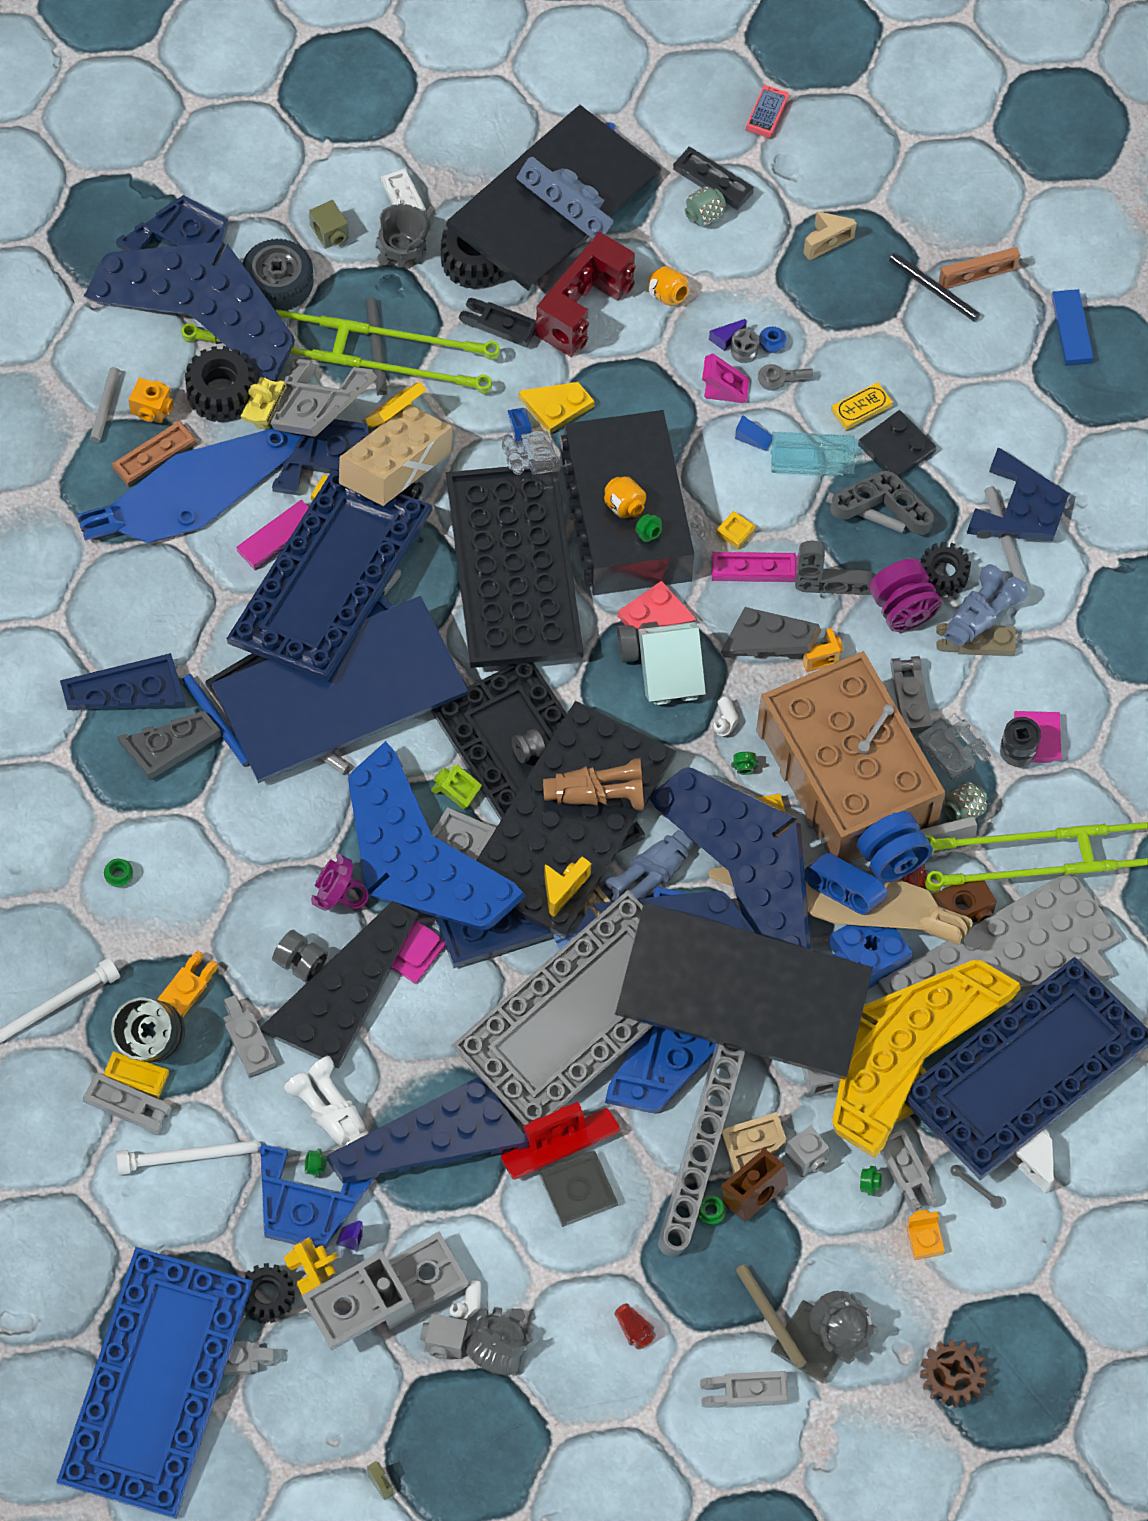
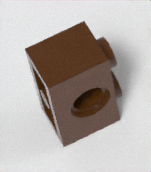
M985 880L964 882L963 885H952L931 894L938 907L970 918L973 923L976 921L979 923L993 916L997 903ZM964 904L969 909L961 910L956 905Z
M765 1148L721 1185L726 1207L744 1222L748 1221L788 1186L786 1165Z

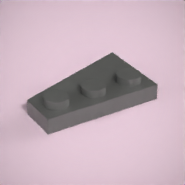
M744 607L721 653L724 658L734 657V654L747 653L748 656H758L759 652H775L776 655L810 653L821 632V628L817 623Z
M202 711L171 720L169 725L153 729V726L143 728V732L128 736L126 733L117 736L120 745L150 781L221 737V731L207 713Z

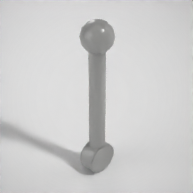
M886 704L883 707L882 715L865 741H861L858 744V751L860 753L866 754L869 751V744L887 716L893 714L894 708L892 705Z

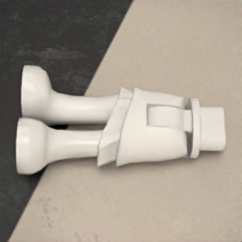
M326 1056L317 1061L309 1069L307 1075L305 1072H302L291 1078L285 1084L284 1090L291 1096L301 1098L313 1110L310 1117L316 1119V1124L322 1127L339 1146L343 1147L369 1132L366 1131L365 1124L356 1106L352 1104V1101H346L330 1079L334 1065L330 1056ZM311 1082L319 1088L331 1105L326 1106L313 1089Z

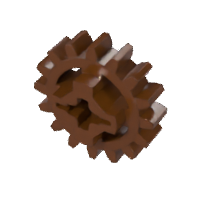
M950 1339L946 1347L939 1341L936 1346L937 1351L929 1348L926 1354L928 1358L922 1359L921 1366L925 1369L921 1370L919 1376L922 1379H927L922 1388L924 1390L932 1389L930 1398L933 1400L940 1396L942 1398L941 1405L943 1406L947 1403V1400H952L953 1407H957L961 1399L968 1405L971 1401L970 1395L978 1398L981 1392L979 1388H984L986 1380L982 1377L986 1376L987 1368L980 1367L983 1364L984 1357L974 1356L977 1349L975 1346L970 1350L965 1349L966 1341H962L959 1346H955L954 1340ZM954 1355V1356L949 1357V1358H947V1359H943V1358H942V1357H944V1356ZM964 1359L970 1364L971 1368H968ZM951 1369L957 1371L956 1377L950 1376ZM935 1377L940 1380L942 1386L938 1384ZM960 1387H964V1388H965V1389L960 1390V1391H953V1390H955V1389H957V1388H960Z

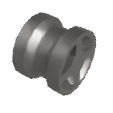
M750 329L736 331L732 336V357L740 363L752 362L758 353V335Z
M536 729L527 731L526 735L518 734L512 737L514 753L521 763L529 761L532 756L540 757L545 750L544 741Z

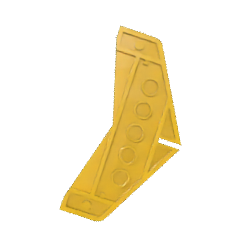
M971 960L865 1004L847 1078L845 1080L840 1079L832 1118L836 1134L875 1158L884 1148L924 1059L1011 1001L1021 990L1020 983L984 961Z

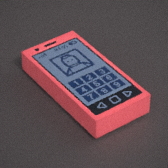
M764 84L746 124V131L771 139L789 98V92Z

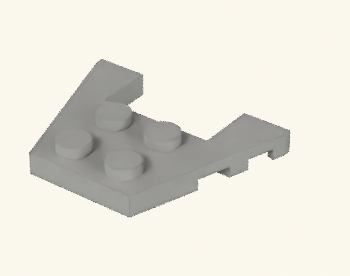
M293 358L290 363L291 374L285 378L287 387L271 418L270 424L278 431L316 437L370 386L377 376L371 369L353 367L339 389L306 384L316 367L310 360Z

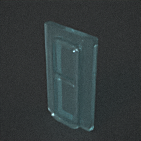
M772 432V449L770 452L771 473L854 477L856 458L855 436Z

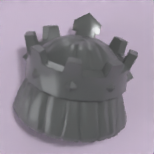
M394 204L383 209L380 214L381 228L375 243V248H378L381 252L377 257L379 265H389L390 259L396 260L397 266H404L405 261L414 259L416 263L419 262L422 251H427V240L425 237L430 229V221L427 215L420 208L408 204Z
M832 1291L824 1294L815 1303L809 1315L811 1329L820 1336L824 1347L829 1353L833 1351L839 1354L840 1360L847 1364L855 1360L854 1353L858 1351L865 1353L869 1349L867 1343L871 1335L877 1334V1327L873 1325L870 1316L872 1311L868 1307H863V1304L857 1297L846 1291Z
M494 1307L493 1312L489 1314L488 1309L484 1308L481 1318L478 1319L479 1323L475 1331L465 1340V1351L475 1364L481 1366L486 1371L504 1376L512 1375L519 1369L520 1356L524 1351H527V1345L533 1340L530 1336L533 1333V1329L531 1326H527L524 1329L519 1324L525 1318L522 1308L512 1309L509 1313L510 1317L502 1315L501 1307Z

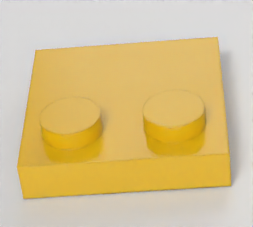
M419 381L402 389L364 418L362 422L367 423L368 429L381 426L408 404L412 405V401L424 393L426 388Z

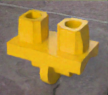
M310 1237L294 1245V1249L284 1256V1260L291 1271L303 1266L307 1274L306 1277L297 1281V1287L301 1295L331 1279L330 1275L336 1273L331 1262L338 1258L337 1253L334 1252L327 1255L323 1245L315 1248Z

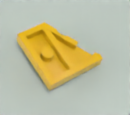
M578 382L525 389L519 392V399L549 434H552L563 427L565 423L571 422L594 407V400Z

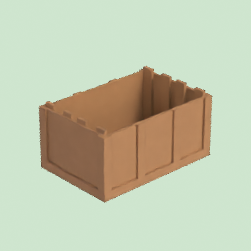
M864 651L761 694L756 732L760 739H764L780 767L779 773L784 782L787 781L806 814V821L811 829L814 828L827 853L833 854L848 863L863 857L857 847L860 836L872 824L893 813L911 812L920 826V830L938 825L945 790ZM886 704L892 705L894 712L887 716L870 742L869 751L866 754L860 753L858 751V744L861 741H865L882 715L883 707Z

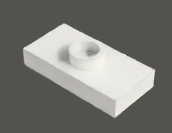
M406 168L381 176V183L392 205L408 204L413 207L416 206L426 214V208Z

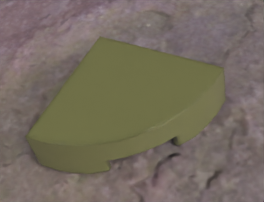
M375 1461L368 1465V1477L384 1501L393 1496V1487L384 1477L385 1471L380 1463Z

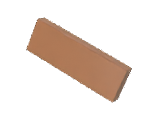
M1017 247L941 267L938 283L948 289L1016 270L1020 258L1019 250Z
M179 420L113 462L112 468L129 488L154 472L174 455L183 453L196 445V439Z

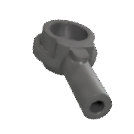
M768 364L763 366L758 373L759 383L764 389L769 391L783 387L785 382L813 379L812 368L783 370L778 365Z

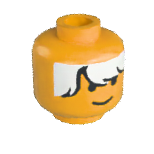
M670 266L660 267L652 272L649 277L648 287L650 295L665 305L673 306L681 303L688 295L689 287L686 276Z
M616 477L605 487V504L620 518L635 517L643 511L646 493L632 478Z

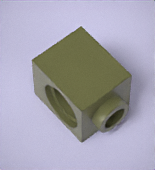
M333 199L309 210L310 226L325 249L340 245L349 238L348 222Z

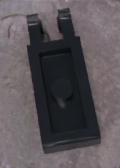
M473 297L468 298L466 306L475 313L482 315L479 316L465 310L461 311L458 317L465 325L467 324L473 328L477 327L480 330L526 348L536 332V320L494 303H487Z

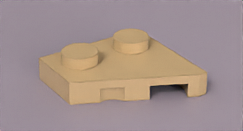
M777 1112L724 1128L721 1133V1138L734 1174L764 1148L771 1154H774L787 1141Z

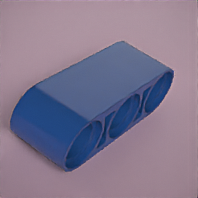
M823 854L804 869L805 881L810 887L859 914H867L887 898V889L879 879L833 854Z

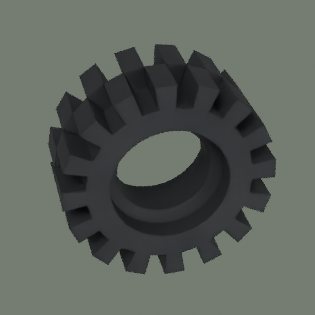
M941 542L939 548L937 543L933 544L931 549L927 548L920 561L930 578L929 583L933 584L941 597L944 596V592H947L948 597L953 596L954 590L958 594L961 592L962 587L965 588L969 579L971 561H968L969 556L967 553L963 555L964 549L962 547L955 550L956 544L951 543L950 547H946V542ZM937 563H948L955 568V573L951 576H942L935 572L934 566Z
M263 1263V1268H259V1265L253 1266L254 1271L250 1272L248 1270L245 1273V1279L252 1280L253 1285L244 1312L246 1315L249 1313L250 1318L254 1321L256 1318H259L260 1323H265V1320L270 1319V1323L276 1322L275 1318L279 1317L282 1320L285 1317V1312L290 1313L292 1310V1304L295 1301L293 1280L291 1276H288V1272L285 1269L281 1271L279 1265L274 1264L272 1268L269 1267V1263ZM264 1283H271L279 1290L277 1299L271 1303H262L255 1297L256 1289Z

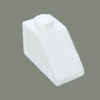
M1045 1129L1008 1159L1046 1194L1053 1183L1054 1173L1052 1139L1049 1132Z

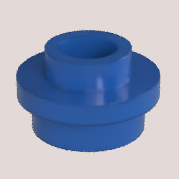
M766 327L759 335V343L765 351L776 353L785 346L786 334L778 327ZM769 337H776L777 339L772 340Z

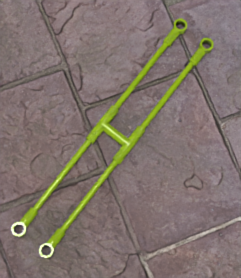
M275 309L278 315L283 318L317 323L323 327L338 329L332 352L317 349L311 351L293 347L290 354L311 357L312 360L357 368L363 366L454 382L459 386L476 388L481 394L489 393L492 389V380L485 374L478 377L460 374L454 376L362 360L361 357L346 355L343 352L349 331L363 334L375 333L461 348L467 352L483 354L488 360H495L500 355L499 344L495 341H488L485 344L472 341L460 342L370 326L369 323L323 315L317 317ZM192 323L185 324L181 329L183 339L189 343L196 340L214 343L220 341L208 330L197 329L196 325ZM187 331H194L192 335H186ZM490 348L496 349V351L493 353H490L487 350ZM481 382L488 383V385L484 387L480 386L479 384Z
M1148 822L1056 828L1051 831L956 839L955 837L935 839L933 836L925 835L933 847L932 853L934 850L955 849L956 846L1054 837L1056 839L1077 838L1083 861L1065 863L1063 866L969 875H964L963 873L943 875L941 872L932 871L928 874L925 885L928 890L936 892L942 886L963 885L964 882L1059 873H1064L1065 875L1115 871L1117 868L1148 865V858L1116 861L1115 859L1094 861L1089 836L1107 835L1109 832L1148 829ZM931 879H936L939 883H932Z

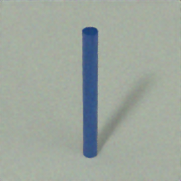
M192 674L186 675L182 679L183 683L203 711L207 713L220 729L221 736L242 766H248V761L232 730Z

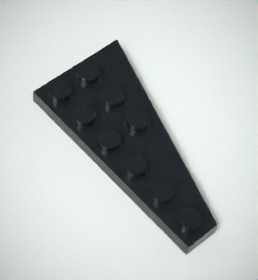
M392 901L260 1027L261 1032L319 1060L330 1056L333 1065L340 1068L419 918L418 912Z

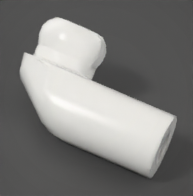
M729 696L723 697L717 702L722 716L718 722L715 721L713 723V729L719 736L731 734L739 721Z
M469 1281V1286L466 1287V1298L458 1302L457 1305L455 1303L451 1305V1317L468 1320L480 1310L481 1282Z

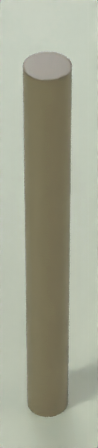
M746 1264L739 1266L736 1269V1273L797 1369L803 1367L806 1364L805 1358Z

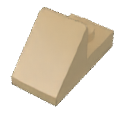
M816 212L815 227L817 230L805 238L803 253L810 261L853 239L856 230L855 220L824 212Z

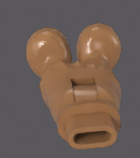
M635 758L628 764L620 767L594 771L593 767L587 769V766L579 770L564 774L558 773L556 778L543 779L544 801L557 800L558 803H562L561 798H563V802L568 804H592L598 806V802L607 805V799L625 798L630 800L634 809L644 810L641 758ZM610 781H629L626 783L601 785V783Z

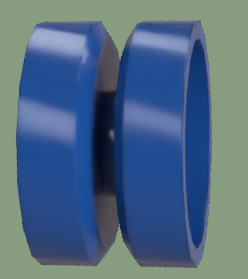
M897 812L880 819L865 830L858 839V849L865 860L870 861L869 867L875 877L883 883L896 881L909 875L922 866L932 854L933 847L924 833L919 832L920 826L911 812Z

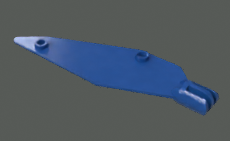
M272 428L176 454L111 505L77 514L84 540L87 541L120 532L145 543H151L201 529L282 465L287 458H290L302 434L278 431ZM276 439V440H278L279 442H278V443H272L271 440Z

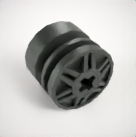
M138 997L128 1000L118 1008L112 1019L111 1034L115 1046L127 1057L142 1061L160 1062L169 1059L178 1052L184 1041L185 1025L183 1017L178 1010L167 1002ZM150 1025L155 1026L153 1029L156 1033L155 1036H150Z

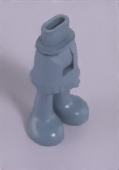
M986 565L980 572L981 590L979 592L972 591L964 598L962 605L949 622L948 630L944 633V637L957 646H963L965 642H971L974 637L993 626V622L997 619V614L1010 605L1022 602L1027 597L1028 589L1025 583L1017 577H1010L1004 584V576L1001 570L995 565ZM999 594V596L990 605L987 603L989 600H991L993 597Z
M677 830L672 836L666 835L663 840L655 843L645 852L636 855L635 859L629 861L630 868L618 876L604 878L599 883V887L611 901H616L636 879L643 876L645 879L629 891L636 899L645 898L660 883L666 884L668 880H671L683 860L688 857V851L694 846V843L680 830Z

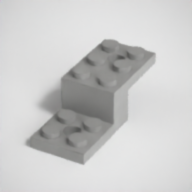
M439 1231L389 1260L384 1252L380 1251L303 1294L301 1297L332 1351L382 1322L386 1323L390 1331L468 1287L469 1281ZM426 1266L436 1269L435 1277L430 1280H424L419 1276L421 1269ZM341 1301H348L352 1304L351 1311L346 1315H339L335 1312L336 1305Z

